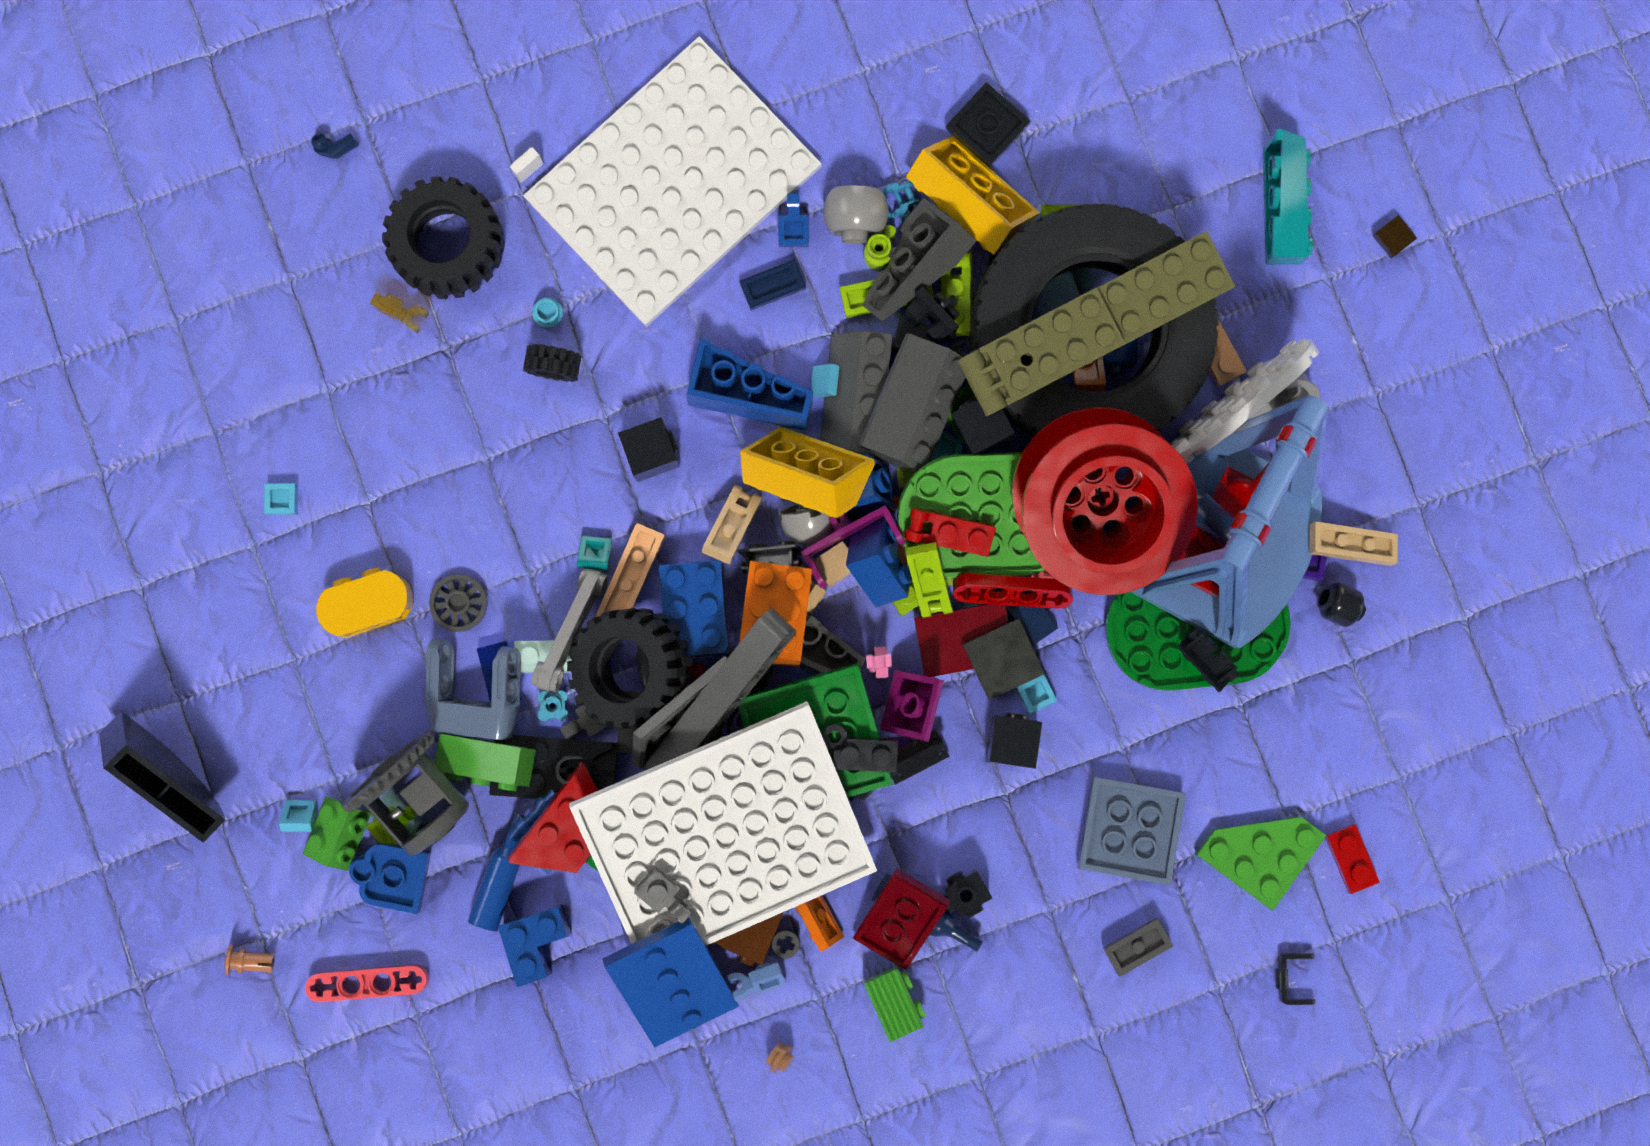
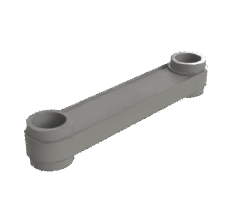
M583 568L577 583L578 593L545 661H539L534 669L531 684L537 686L538 689L548 692H557L564 677L563 666L569 656L571 644L575 643L576 635L582 628L596 597L602 598L608 583L607 574L596 569Z

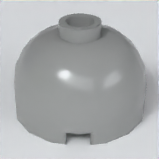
M795 504L778 512L785 536L790 541L795 542L796 545H807L809 547L835 532L831 523H829L831 517L811 508L803 506L797 508Z

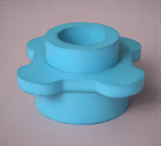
M562 690L557 693L540 692L537 696V700L540 702L538 718L541 721H548L552 718H557L559 721L565 720L568 717V711L566 710L567 693ZM551 703H555L556 707L554 709L550 708Z

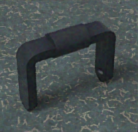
M1314 953L1280 954L1278 957V969H1275L1276 989H1279V1000L1286 1005H1314L1315 999H1287L1289 981L1286 959H1314Z

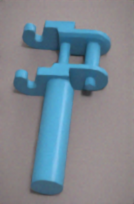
M904 181L903 185L900 186L897 182L886 186L882 191L884 195L889 193L895 194L899 203V209L894 210L892 214L889 213L888 220L900 216L902 223H904L911 214L908 208H915L921 200L915 199L912 192V182ZM905 190L909 202L903 204L899 192Z

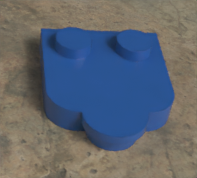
M380 842L369 848L366 854L359 855L352 860L349 866V874L351 879L360 885V896L367 904L418 914L421 911L431 851L423 850L415 856H409L400 845Z

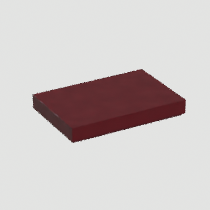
M982 604L955 609L953 613L948 614L939 612L933 613L932 617H913L924 676L935 677L974 669L962 644L1007 623L1006 606Z
M896 868L855 932L853 939L907 970L948 908L951 900Z

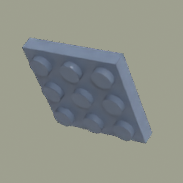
M1093 776L1077 868L1171 886L1186 793Z

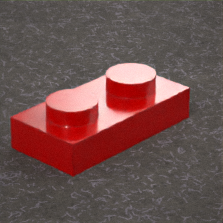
M1355 824L1326 835L1325 839L1349 894L1380 883Z

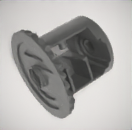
M429 730L415 738L394 756H390L371 773L372 775L359 785L341 804V807L346 812H352L361 805H364L409 856H415L431 844L440 841L454 828V824L469 809V802L425 753V750L434 741V736ZM417 766L420 772L404 785L399 794L419 816H422L443 798L448 801V804L433 821H429L426 825L421 822L410 833L398 820L404 814L402 807L397 806L394 810L390 811L379 797Z

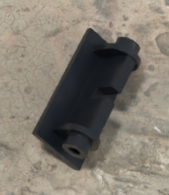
M781 541L777 543V546L767 547L764 544H751L749 549L738 550V553L746 558V562L741 564V571L743 574L748 575L750 561L803 567L802 558L798 557L802 555L801 551L803 549L792 541Z
M1196 628L1188 633L1176 646L1182 652L1185 659L1191 662L1203 675L1204 679L1218 692H1221L1229 681L1232 682L1240 675L1236 670L1238 667L1224 652L1216 657L1211 654L1218 646L1204 630L1201 632Z
M936 729L931 731L929 742L914 740L898 748L896 773L890 772L895 785L950 757Z

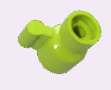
M891 225L886 226L884 234H875L866 243L863 250V259L866 266L871 270L882 271L886 269L891 259L888 255L892 247L891 241L895 239V227Z

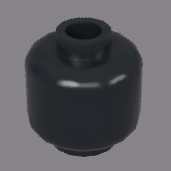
M1337 582L1326 586L1318 596L1317 606L1321 616L1340 626H1351L1356 621H1360L1365 614L1366 606L1364 605L1362 592L1343 583Z

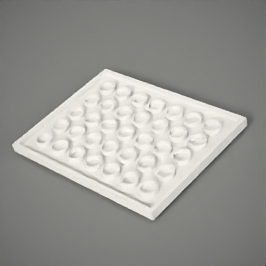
M699 36L523 196L642 324L647 327L787 199V193H794L822 167V164Z
M804 702L569 803L571 812L631 944L678 922L666 907L658 914L634 894V889L655 866L679 885L680 891L676 896L690 906L688 910L691 912V915L689 917L705 945L716 942L877 871L808 702Z

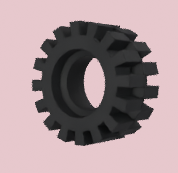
M528 345L523 371L536 377H544L545 379L575 382L578 380L582 356L574 351H567L564 348L559 349L555 346Z

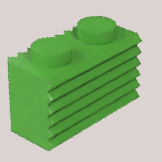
M895 966L863 981L889 1042L924 1027L921 1019L926 1017V1014L919 999L913 1001L908 990L912 989L913 985L906 970L900 973L898 967Z

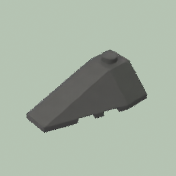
M924 198L904 221L900 232L903 234L897 247H891L890 254L888 255L891 259L885 271L877 275L862 305L881 321H884L913 299L915 292L921 287L926 289L955 267L977 241L958 222Z

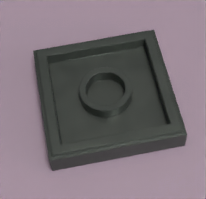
M1019 618L1011 620L962 644L988 700L1044 675V671Z

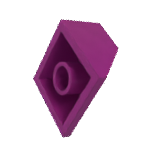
M895 670L880 730L929 742L944 680Z

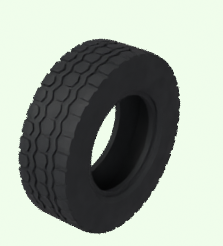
M1081 204L1080 206H1071L1059 211H1053L1040 217V219L1024 227L1008 241L987 269L976 292L971 312L970 344L972 352L1031 322L1034 305L1040 292L1055 277L1068 271L1083 268L1101 269L1120 276L1185 241L1180 236L1177 237L1174 234L1175 231L1167 225L1158 223L1157 219L1145 213L1140 214L1138 213L1139 211L1124 206L1120 208L1118 205ZM1214 298L1152 330L1150 347L1144 363L1138 372L1121 387L1101 392L1084 391L1069 386L1058 379L1004 407L1003 411L1007 419H1010L1015 426L1034 437L1050 422L1065 414L1080 409L1106 407L1132 413L1147 421L1157 431L1170 424L1173 419H1176L1186 409L1188 404H1191L1209 374V368L1212 366L1216 352L1214 347H1217L1218 330L1216 328L1218 326V309H1215L1214 306L1217 304L1216 299ZM1027 355L1021 356V363L1024 366H1029L1031 363L1030 357Z

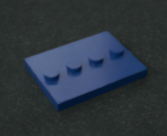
M690 917L683 923L678 921L602 958L605 969L654 1048L739 1007L738 1002L733 997L732 990Z

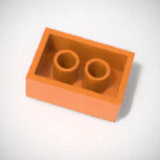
M750 561L739 643L756 621L767 610L773 608L796 629L794 637L773 664L800 668L812 569Z

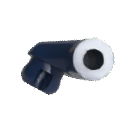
M322 133L315 134L311 139V144L317 154L332 159H338L359 146L351 133L338 141L326 138Z

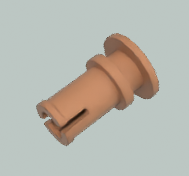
M230 944L224 960L225 974L230 976L232 970H237V973L241 974L244 971L272 973L274 967L272 961L275 959V954L246 952V949L243 948L240 951H234V945Z

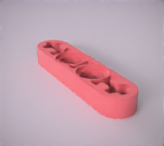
M417 964L329 971L311 976L306 982L305 991L309 999L314 1002L411 995L424 990L429 983L430 977L426 968ZM396 971H400L399 978L412 975V971H415L416 976H421L422 981L416 984V988L413 987L412 982L399 984L401 990H397L399 979ZM379 973H385L391 978V986L388 990L383 991L376 987L375 978ZM348 976H355L360 981V988L356 993H349L344 987V981ZM334 977H338L336 988L323 991V995H320L319 990H314V984L319 983V979H322L323 984H333L336 982Z

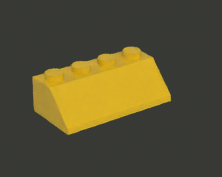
M954 136L922 149L906 176L919 192L927 195L938 209L947 213L979 242L984 250L991 252L993 255L999 253L1008 241L1024 227L1032 223L1040 214L1035 207Z
M781 426L740 451L744 484L834 518L842 516L857 505L875 465V461L872 458Z

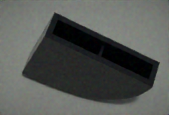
M121 711L99 733L103 768L204 843L225 821L221 807L201 780L170 749Z

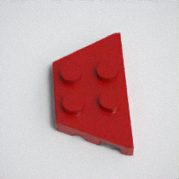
M583 762L578 765L510 853L508 862L577 873L591 854L569 807V803L599 791Z

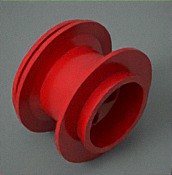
M1092 407L1073 411L1055 419L1042 428L1026 446L1013 476V510L1017 523L1032 553L1040 565L1052 577L1064 585L1081 592L1097 595H1116L1140 589L1156 581L1164 575L1172 562L1180 559L1192 538L1198 514L1197 490L1186 462L1151 424L1127 411L1115 408ZM1119 468H1129V473L1125 478H1115V473ZM1076 486V494L1067 498L1072 488ZM1097 488H1101L1102 490L1100 491L1101 496L1099 498H1095L1094 496L1096 495L1095 490ZM1129 497H1138V502L1134 507H1124L1125 501ZM1076 516H1087L1083 525H1072V521ZM1107 521H1117V525L1112 531H1103V526Z

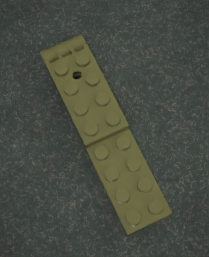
M1205 231L957 361L987 417L1236 286L1208 232ZM1022 355L1030 357L1031 363L1029 366H1024L1021 363Z

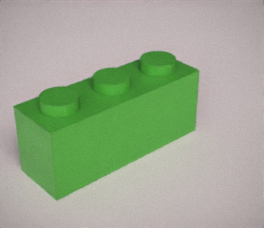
M439 734L434 763L445 773L449 780L463 781V776L471 777V784L489 786L490 781L499 782L498 789L517 791V786H530L536 749Z

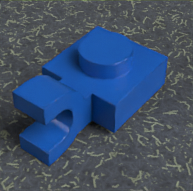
M787 193V215H778L779 247H809V215H800L799 193Z

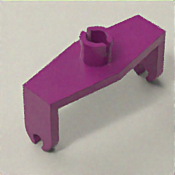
M886 505L852 523L847 516V512L839 516L841 523H839L837 518L831 517L829 523H831L835 532L801 551L809 568L812 569V574L820 588L826 587L827 583L812 555L847 538L878 519L885 517L899 544L903 545L906 543Z

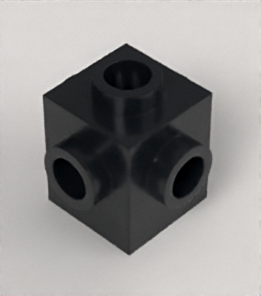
M975 869L965 875L962 871L955 873L946 879L948 885L943 887L946 893L944 896L951 900L947 909L950 914L956 911L959 917L966 915L967 918L978 914L984 909L982 904L992 899L991 894ZM963 890H969V896L966 899H960V893Z

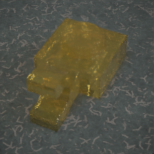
M375 293L370 302L377 311L402 324H406L410 330L417 334L421 328L413 324V318L416 315L427 318L429 315L427 310L418 306L411 307L408 310L402 307L403 302L388 293L385 297Z

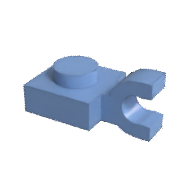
M778 962L759 965L755 971L748 973L749 977L738 972L727 975L731 985L742 983V987L739 990L732 992L736 1002L743 1000L753 992L761 994L787 984Z

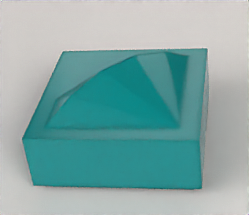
M581 536L577 567L608 570L612 539Z

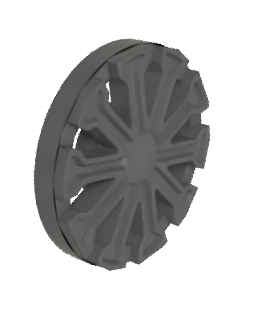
M461 574L450 575L439 581L433 588L429 600V607L434 620L443 628L455 632L467 631L478 625L486 615L488 606L487 594L482 585L475 579ZM454 580L460 581L458 590L454 586ZM471 582L472 587L465 593L466 584ZM447 585L450 593L447 594L442 591V586ZM477 591L480 592L481 596L479 598L470 599ZM440 596L446 600L445 602L437 603L436 597ZM482 604V607L478 611L470 605ZM447 608L441 616L437 614L438 609ZM467 611L476 616L473 622H471ZM453 614L452 623L448 625L446 620ZM460 615L465 623L461 627L458 626Z

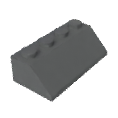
M855 331L831 335L828 364L839 365L836 396H829L824 399L821 441L861 455L869 453L879 460L878 456L860 447L859 442L888 377L893 334Z
M906 334L859 442V446L902 471L916 473L921 467L929 463L965 379V375L957 361L962 356L947 347L912 334Z

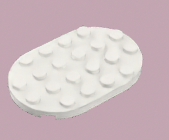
M1305 338L1297 343L1293 340L1279 351L1281 354L1264 364L1261 361L1248 370L1247 374L1249 377L1241 383L1236 381L1224 391L1226 396L1219 402L1214 400L1201 410L1203 415L1195 422L1191 419L1178 429L1180 435L1169 442V444L1181 455L1186 463L1195 458L1193 453L1195 456H1198L1217 445L1288 387L1312 364L1310 356L1314 358L1319 354V349L1315 344Z

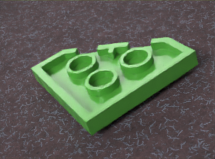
M1302 817L1219 828L1211 831L1195 855L1273 911L1326 835Z

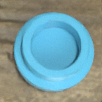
M542 298L535 303L532 315L539 326L552 328L561 322L563 309L555 299Z

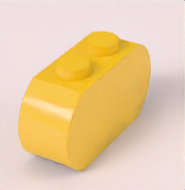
M380 568L366 570L362 572L363 577L351 580V577L336 580L333 582L334 587L325 589L319 596L316 605L318 621L327 632L348 638L404 620L413 607L414 598L410 585L401 576L390 571H381Z

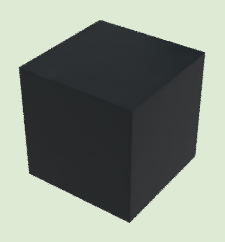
M976 397L959 406V410L951 413V419L969 454L985 453L1014 438L1015 432L1003 409L986 417Z
M662 417L618 432L632 474L637 482L680 467L676 457L679 449L672 430L666 429Z
M1005 712V716H992L986 762L1036 769L1042 722L1029 720L1030 716Z

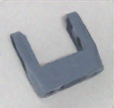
M431 640L426 651L425 703L431 731L495 740L512 738L520 707V651L515 647L506 646L498 650L492 665L491 703L454 698L455 652L448 640Z

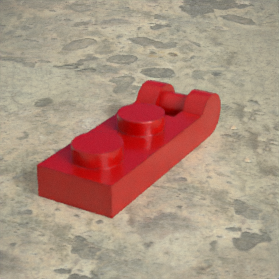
M912 507L910 513L912 521L910 528H906L905 539L927 544L936 542L937 546L985 557L989 556L996 530L995 525ZM924 522H932L929 532L922 531Z

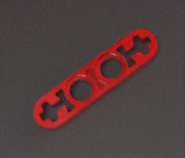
M963 573L957 575L953 580L954 598L965 603L1059 609L1068 607L1073 602L1072 588L1056 579ZM994 588L1004 589L1003 591L999 592L991 591V589ZM1025 590L1035 591L1034 593L1030 594L1021 593Z

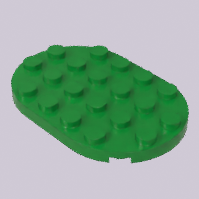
M1131 592L1115 595L1107 612L1105 635L1113 660L1126 676L1144 687L1161 691L1212 687L1198 669L1186 660L1182 652L1176 647L1196 627ZM1287 604L1259 635L1239 649L1233 648L1207 634L1218 646L1211 654L1216 657L1224 652L1238 667L1236 670L1240 675L1232 682L1229 681L1227 685L1247 682L1263 675L1271 669L1284 652L1289 640L1291 625Z

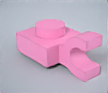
M886 646L874 647V654L866 656L867 669H869V673L875 672V679L888 678V667H892L891 654H887Z

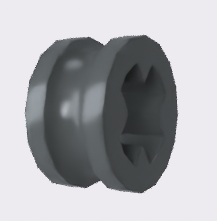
M788 929L777 932L772 941L774 953L784 959L796 955L800 946L797 934ZM786 935L792 937L791 943H794L795 947L793 949L788 948L786 952L780 951L781 945L777 944V940L785 939Z

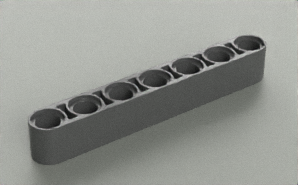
M773 608L767 610L756 621L645 763L643 770H648L709 744L792 640L796 629Z

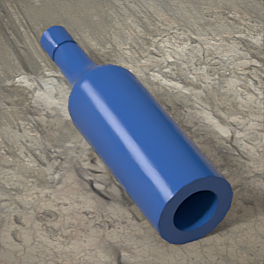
M515 813L508 834L516 827L515 822L521 816L525 817L524 815ZM508 834L503 844L494 850L490 856L468 919V923L476 927L495 932L498 931V926L500 925L520 865L508 862V856L519 843V841L515 842Z

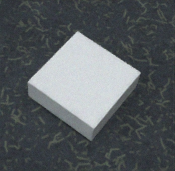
M530 147L510 165L514 176L522 183L543 165V161L536 150Z

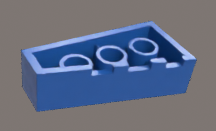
M700 337L686 394L689 406L799 430H807L813 404V391L778 374L774 375L764 370L762 366L753 362L749 363L735 356V353L726 349L722 350L712 345L710 341Z

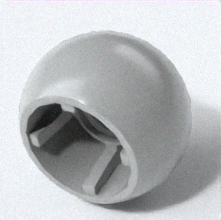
M849 185L835 187L828 193L823 208L824 222L827 229L832 235L842 237V242L847 244H866L869 237L881 234L887 224L889 215L888 202L883 192L878 188L869 186Z

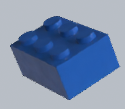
M715 560L659 565L662 612L668 618L667 625L675 624L681 630L678 637L680 640L686 639L689 648L685 649L687 657L725 655L724 652L729 647L722 562Z

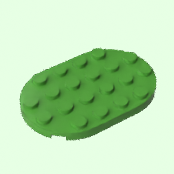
M1023 452L978 453L975 455L954 454L937 458L921 467L904 487L898 503L897 525L903 538L906 528H910L912 518H910L912 507L993 524L996 530L988 557L937 546L945 577L955 578L963 573L1026 576L1045 571L1032 553L1017 523L1013 510V476ZM1076 486L1072 488L1067 498L1076 494ZM1083 515L1076 516L1072 521V525L1081 526ZM924 522L922 531L929 532L932 522ZM904 538L906 541L904 546L906 548L927 544L909 541Z

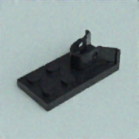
M512 735V738L503 740L494 739L495 743L536 749L529 787L517 786V791L498 789L499 782L490 781L489 795L538 799L540 796L544 797L551 789L558 793L581 762L586 765L598 790L615 784L618 758L617 743Z

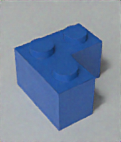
M885 517L878 519L851 535L846 560V567L875 607L908 597L910 583L912 582L909 568L903 565L897 557L898 541Z
M563 904L498 926L516 987L546 978L552 974L543 945L566 938L572 934Z

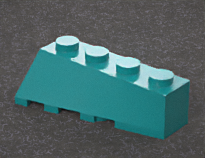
M1276 129L1263 147L1266 264H1302L1312 254L1313 239L1308 237V226L1312 222V208L1308 207L1307 196H1310L1312 188L1311 178H1307V167L1310 165L1311 151L1306 149V138L1284 129Z

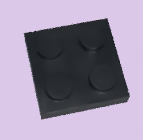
M986 82L946 125V130L990 168L1027 129L1031 121Z

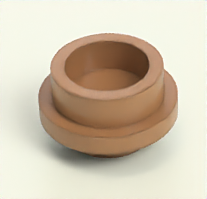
M780 1042L768 1056L766 1063L771 1066L770 1070L773 1073H777L779 1070L784 1072L794 1059V1056L791 1054L793 1047L789 1044L785 1046Z

